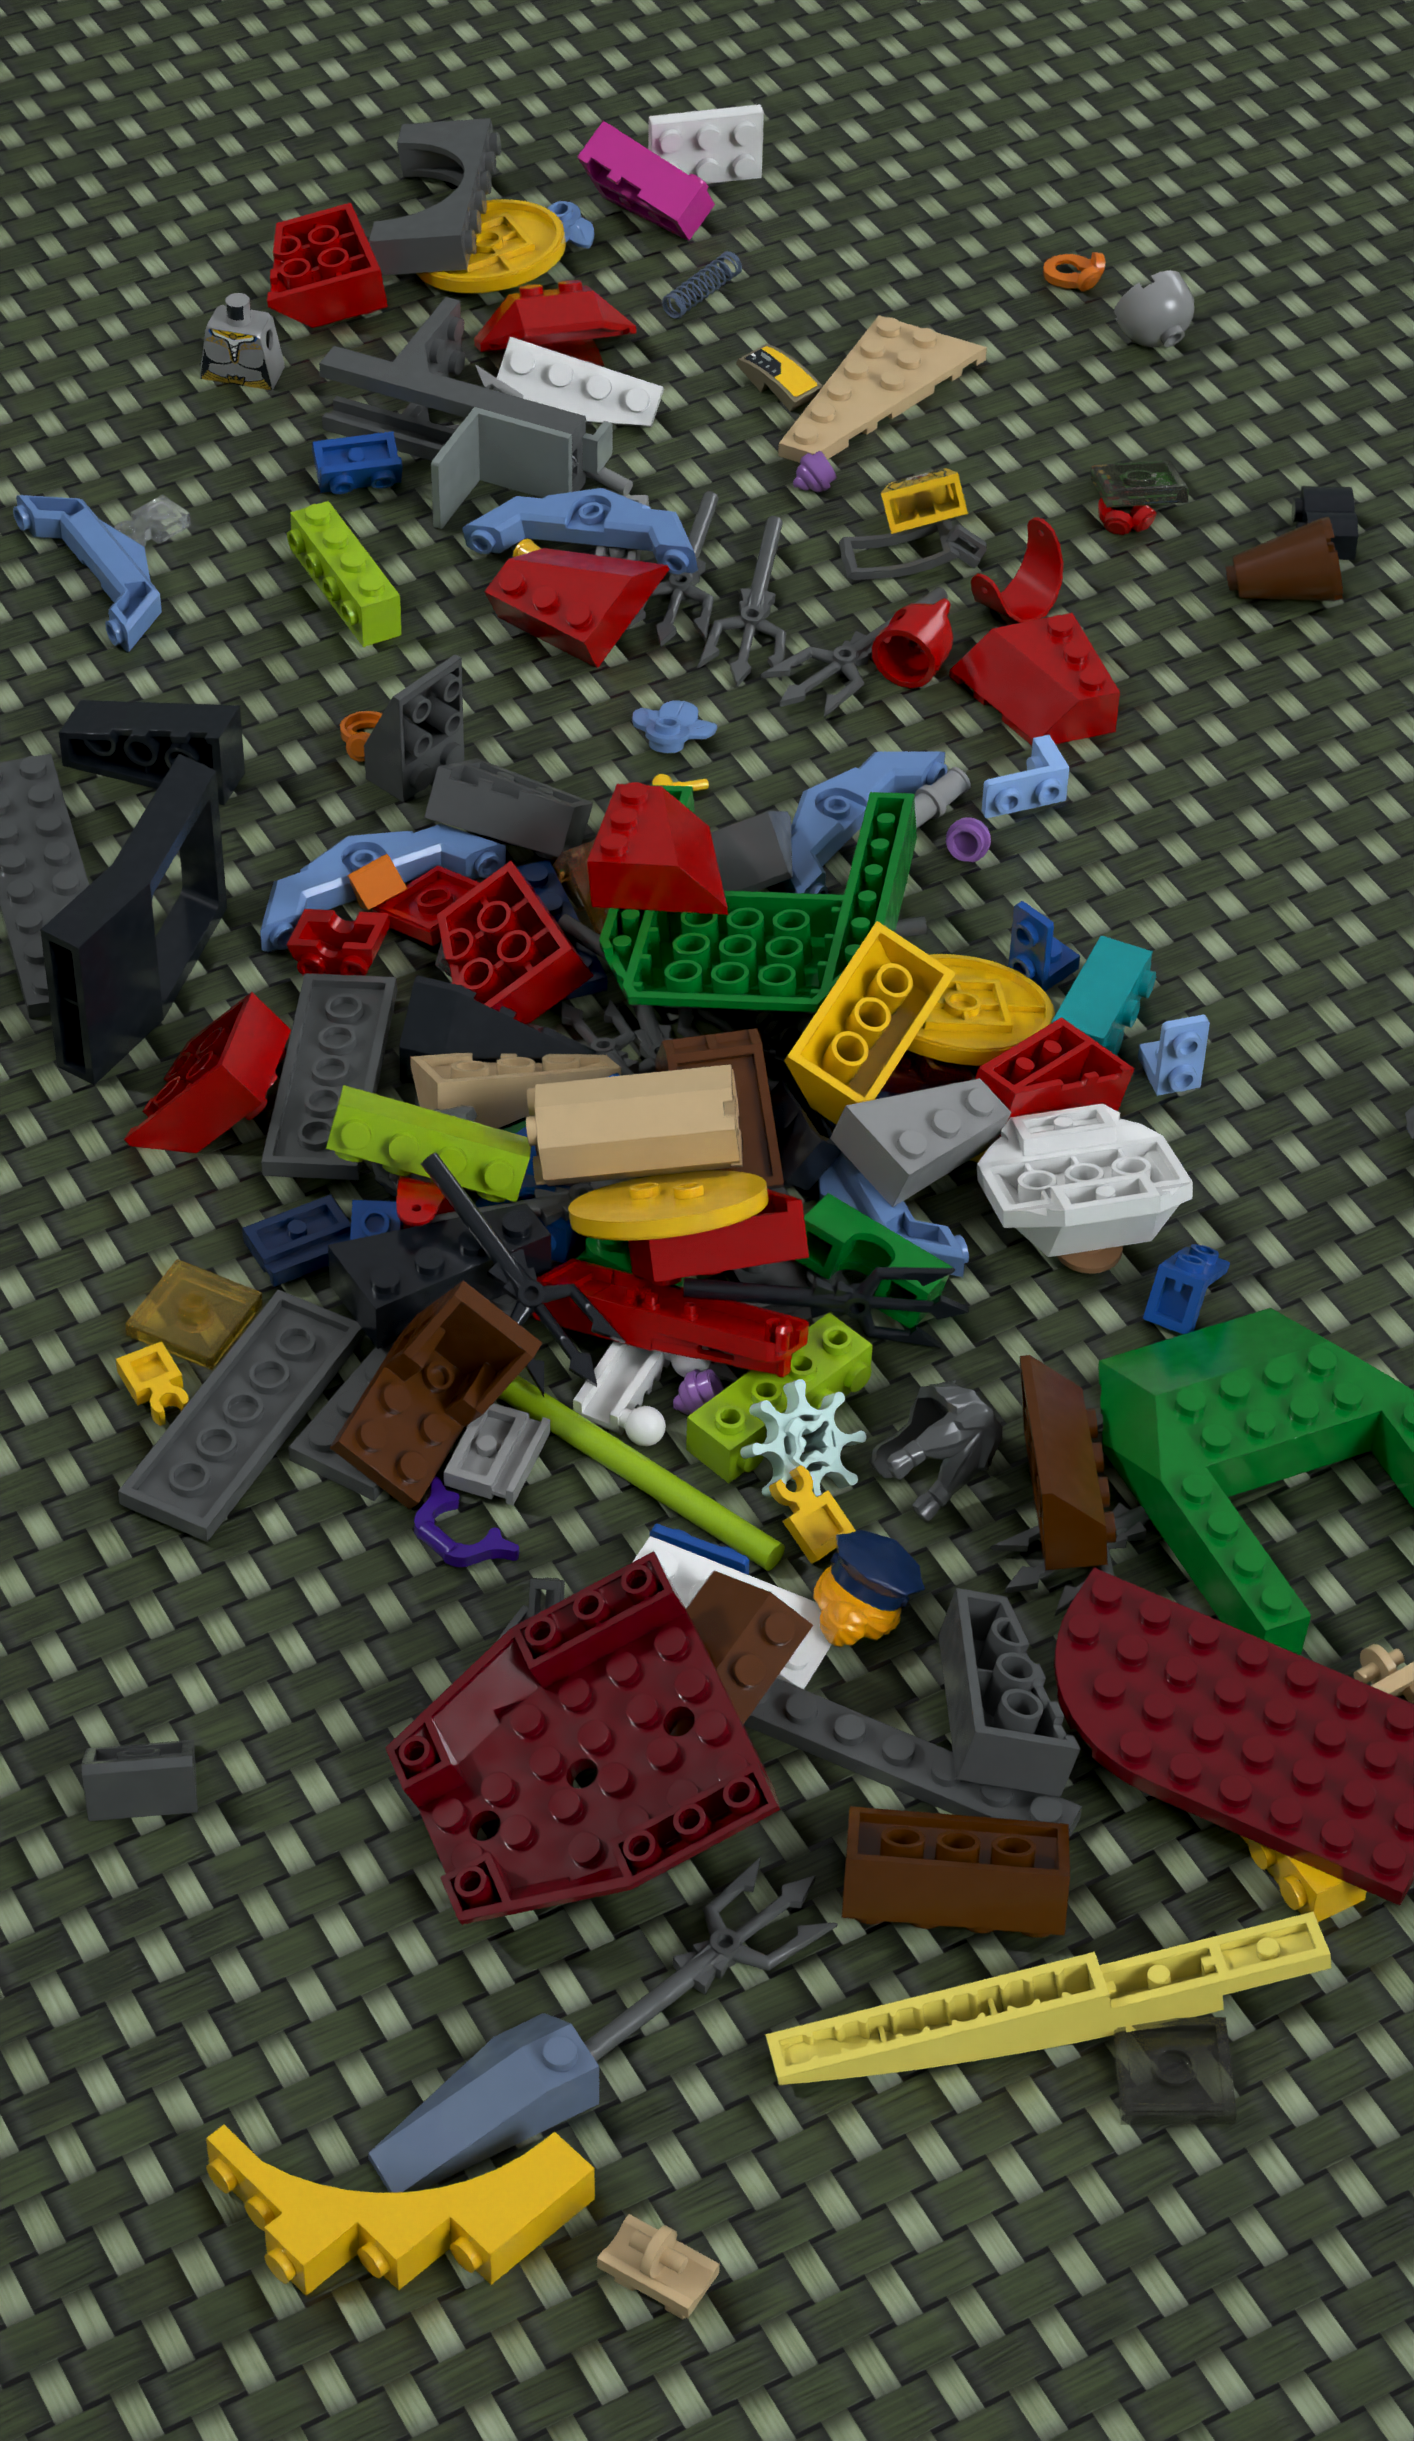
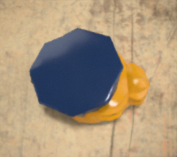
M864 1530L849 1534H837L836 1544L838 1553L835 1552L830 1560L833 1564L825 1569L817 1580L813 1593V1599L821 1610L819 1617L820 1629L828 1642L838 1647L854 1645L863 1637L878 1640L883 1635H888L900 1623L901 1606L905 1608L910 1599L908 1596L925 1590L921 1579L920 1566L892 1538Z

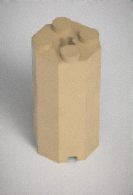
M731 1065L536 1084L535 1087L527 1088L530 1116L526 1117V1129L529 1146H535L537 1156H533L536 1185L547 1184L548 1186L743 1167L742 1138L738 1123L739 1106L735 1076Z

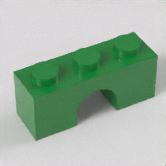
M829 1193L804 1216L809 1258L796 1259V1261L828 1280L837 1271L844 1269L859 1271L868 1276L876 1267L953 1268ZM949 1275L925 1286H922L918 1280H882L874 1296L932 1301L941 1295ZM878 1309L909 1329L917 1325L927 1314L924 1312Z

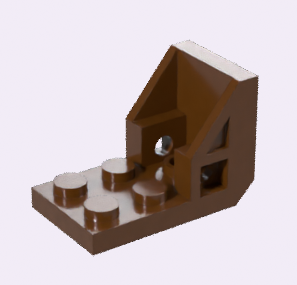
M757 1028L663 1040L655 1059L656 1072L731 1065L734 1071L739 1106L738 1123L742 1138L743 1167L714 1170L751 1173L765 1179L767 1189L782 1188L784 1185L763 1047Z
M463 1280L417 1314L399 1335L329 1448L405 1507L411 1509L420 1502L464 1427L487 1411L534 1358L542 1342Z

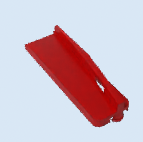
M574 1258L537 1278V1281L543 1286L574 1283L626 1341L624 1344L649 1351L657 1350L695 1359L699 1358L776 1374L778 1377H785L791 1371L792 1354L808 1343L809 1322L805 1319L737 1301L683 1298V1287L677 1285L653 1286L652 1281L634 1274ZM570 1297L544 1303L561 1327L616 1341L591 1332L593 1323ZM535 1312L532 1313L536 1320L541 1321ZM702 1346L728 1352L734 1355L702 1349Z

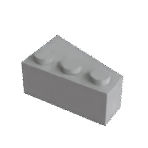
M979 1078L846 1105L830 1139L884 1199L894 1207L987 1150L998 1139L1002 1128L1012 1112Z

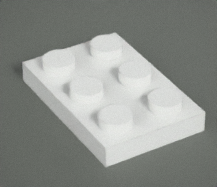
M759 104L649 116L648 149L686 174L698 176L706 184L762 178L764 112Z

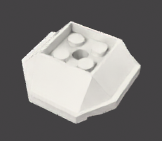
M1105 1104L1010 1117L1001 1130V1137L987 1149L977 1163V1181L1003 1227L1016 1228L1047 1257L1150 1242L1177 1207L1193 1197V1181L1163 1135L1140 1123L1120 1119V1112Z

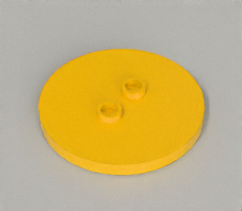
M510 199L487 200L486 213L481 214V233L476 234V253L471 254L467 270L417 273V275L433 287L457 293H487L522 285L549 271L562 257L566 247L562 221L555 213L535 203Z
M931 954V957L956 972V974L907 1050L947 1063L982 1066L1050 1025L1055 1017L1054 1006L1047 993L1038 984L1010 967L972 956Z
M708 1170L647 1176L604 1186L579 1196L568 1207L570 1226L582 1236L602 1240H651L685 1236L719 1229L755 1216L767 1206L768 1191L765 1179L751 1173L738 1171Z

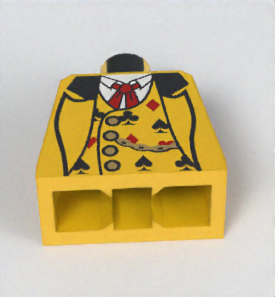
M947 468L889 483L881 492L891 534L968 514L958 472Z

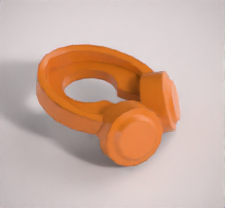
M1092 252L1091 259L1075 254L1053 256L1044 263L1043 276L1052 285L1062 288H1078L1084 292L1093 288L1100 280L1105 270V257L1103 253ZM1062 264H1070L1082 272L1061 273L1055 267Z
M361 711L350 714L341 721V738L346 742L347 753L353 760L365 761L364 744L370 736V733L355 731L362 728H375L382 713Z

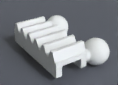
M614 1341L594 1369L597 1387L586 1381L573 1399V1410L597 1426L622 1435L625 1429L629 1439L639 1446L654 1445L663 1437L666 1424L663 1415L657 1409L650 1406H642L644 1394L649 1395L651 1393L653 1381H659L662 1368H668L670 1361L674 1370L682 1377H685L687 1373L695 1369L701 1372L707 1370L711 1361L657 1350L649 1351ZM702 1346V1349L709 1350L708 1347Z

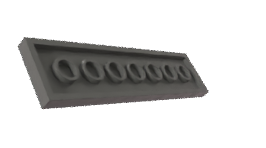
M51 754L28 756L22 759L0 762V912L28 1017L32 1019L51 1015L40 929L89 886Z

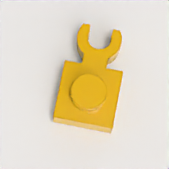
M162 1341L116 1358L117 1373L137 1406L150 1401L152 1419L159 1426L166 1424L165 1407L175 1406L182 1411L188 1404V1394L182 1389L184 1388L182 1373Z
M800 1465L789 1472L797 1484L796 1492L789 1491L781 1479L770 1485L769 1490L772 1497L779 1504L789 1506L793 1514L782 1522L807 1559L813 1564L837 1548V1534H849L856 1530L829 1490L817 1497L812 1491V1476L805 1467Z

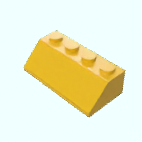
M876 921L784 1060L809 1106L837 1125L846 1105L875 1100L956 972Z

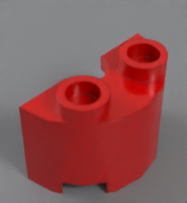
M304 909L287 943L293 958L298 962V971L303 976L305 973L366 976L390 927L389 913L359 912L355 921H346L341 919L334 910Z

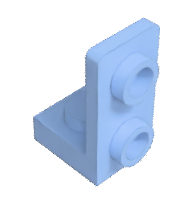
M1050 735L1033 738L1032 754L1027 759V771L987 779L984 782L981 811L985 818L1066 801L1069 766Z
M1206 1015L1166 1021L1161 1027L1160 1041L1139 1044L1138 1059L1157 1096L1201 1087L1210 1025Z

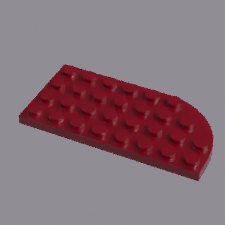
M1093 1568L1062 1620L1054 1658L1055 1678L1058 1689L1057 1699L1070 1729H1076L1083 1740L1093 1749L1092 1757L1116 1777L1153 1797L1400 1906L1414 1881V1704L1097 1568Z

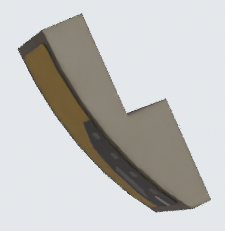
M770 344L759 347L739 358L736 362V365L760 392L770 388L790 412L813 400L823 387L815 376L797 360Z

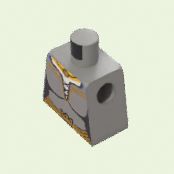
M230 294L225 299L226 306H218L206 326L200 379L273 391L285 368L273 316L268 312L250 310V299L246 294Z

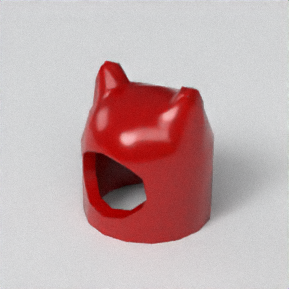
M943 598L934 604L911 603L895 612L889 625L879 632L872 645V659L879 672L887 680L901 687L918 688L923 687L935 676L947 659L954 639L948 619L951 604L947 599Z

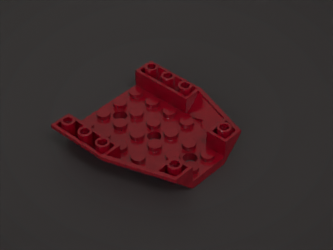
M654 1551L510 1628L385 1747L402 1789L419 1809L446 1873L440 1877L461 1925L632 1890L781 1810L776 1790L695 1624ZM685 1716L695 1718L694 1725L688 1733L682 1736L670 1735L672 1725L679 1718ZM588 1768L598 1769L597 1777L591 1785L581 1789L573 1787L574 1780L581 1771ZM491 1820H499L501 1822L500 1829L493 1838L485 1841L477 1840V1833L484 1823Z

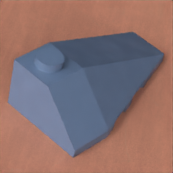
M546 2013L540 2014L494 2036L368 2153L369 2160L389 2193L424 2190L598 2105L599 2065L571 2023Z

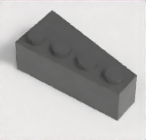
M956 1588L938 1634L956 1779L976 1784H987L1061 1797L1080 1748L1075 1737L1067 1736L1062 1727L1065 1716L1058 1702L1050 1701L1043 1685L1046 1677L1040 1664H1034L1026 1652L1029 1642L1008 1598Z

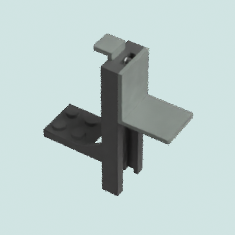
M449 297L444 298L393 362L337 346L332 347L319 363L320 377L408 401L410 404L400 414L336 396L333 399V411L331 413L325 412L322 416L323 430L346 437L393 431L397 451L432 461L433 527L443 529L480 480L541 498L547 495L580 491L586 483V472L598 475L612 456L613 423L603 421L594 435L586 433V416L453 379L455 375H459L462 372L465 364V353L461 347L464 319L461 318L460 301ZM433 408L465 417V419L456 430L430 422L428 409Z

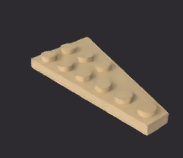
M879 315L779 442L778 456L800 463L801 458L807 453L813 455L821 451L828 460L849 447V440L861 432L868 435L877 429L878 421L886 416L891 419L895 418L933 394L937 384L945 379L954 381L962 376V369L971 363L978 366L986 361L987 347L940 334L929 328H920L900 322L895 318Z

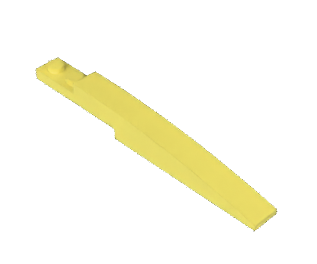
M1310 1912L1099 1965L1095 1952L769 2033L766 2034V2039L779 2085L847 2079L953 2065L1089 2041L1224 2010L1223 1995L1330 1969L1331 1954L1315 1914Z

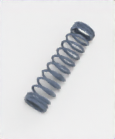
M730 251L724 252L716 260L694 274L693 277L665 295L662 300L665 312L672 318H681L692 307H695L697 303L702 302L709 294H713L720 286L725 285L726 281L728 282L740 274L742 264L739 257ZM724 258L732 262L735 272H731L729 266L724 263ZM711 267H715L716 273L711 270ZM717 269H719V270L721 271V273L723 274L724 278L721 277V275L718 273V270H717ZM706 271H709L710 277L705 274ZM712 274L715 275V277L717 278L718 282L715 281V279L713 278ZM700 275H703L704 281L699 279ZM706 278L709 279V281L711 282L712 286L707 282ZM694 280L698 281L699 286L694 283ZM688 284H692L694 292L688 288ZM682 288L686 289L688 296L682 292ZM683 295L687 298V300L689 301V303L686 302V300L684 299ZM670 298H673L675 300L676 304L681 309L680 313L674 310V308L671 305Z

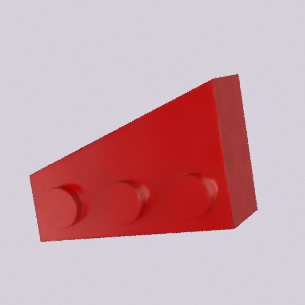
M1061 1017L980 1066L975 1079L980 1078L1012 1112L1010 1117L1096 1104H1105L1118 1111L1135 1068Z
M767 1189V1206L755 1216L736 1224L685 1236L651 1240H629L632 1274L652 1281L653 1286H669L681 1282V1278L714 1275L727 1270L809 1258L802 1199Z

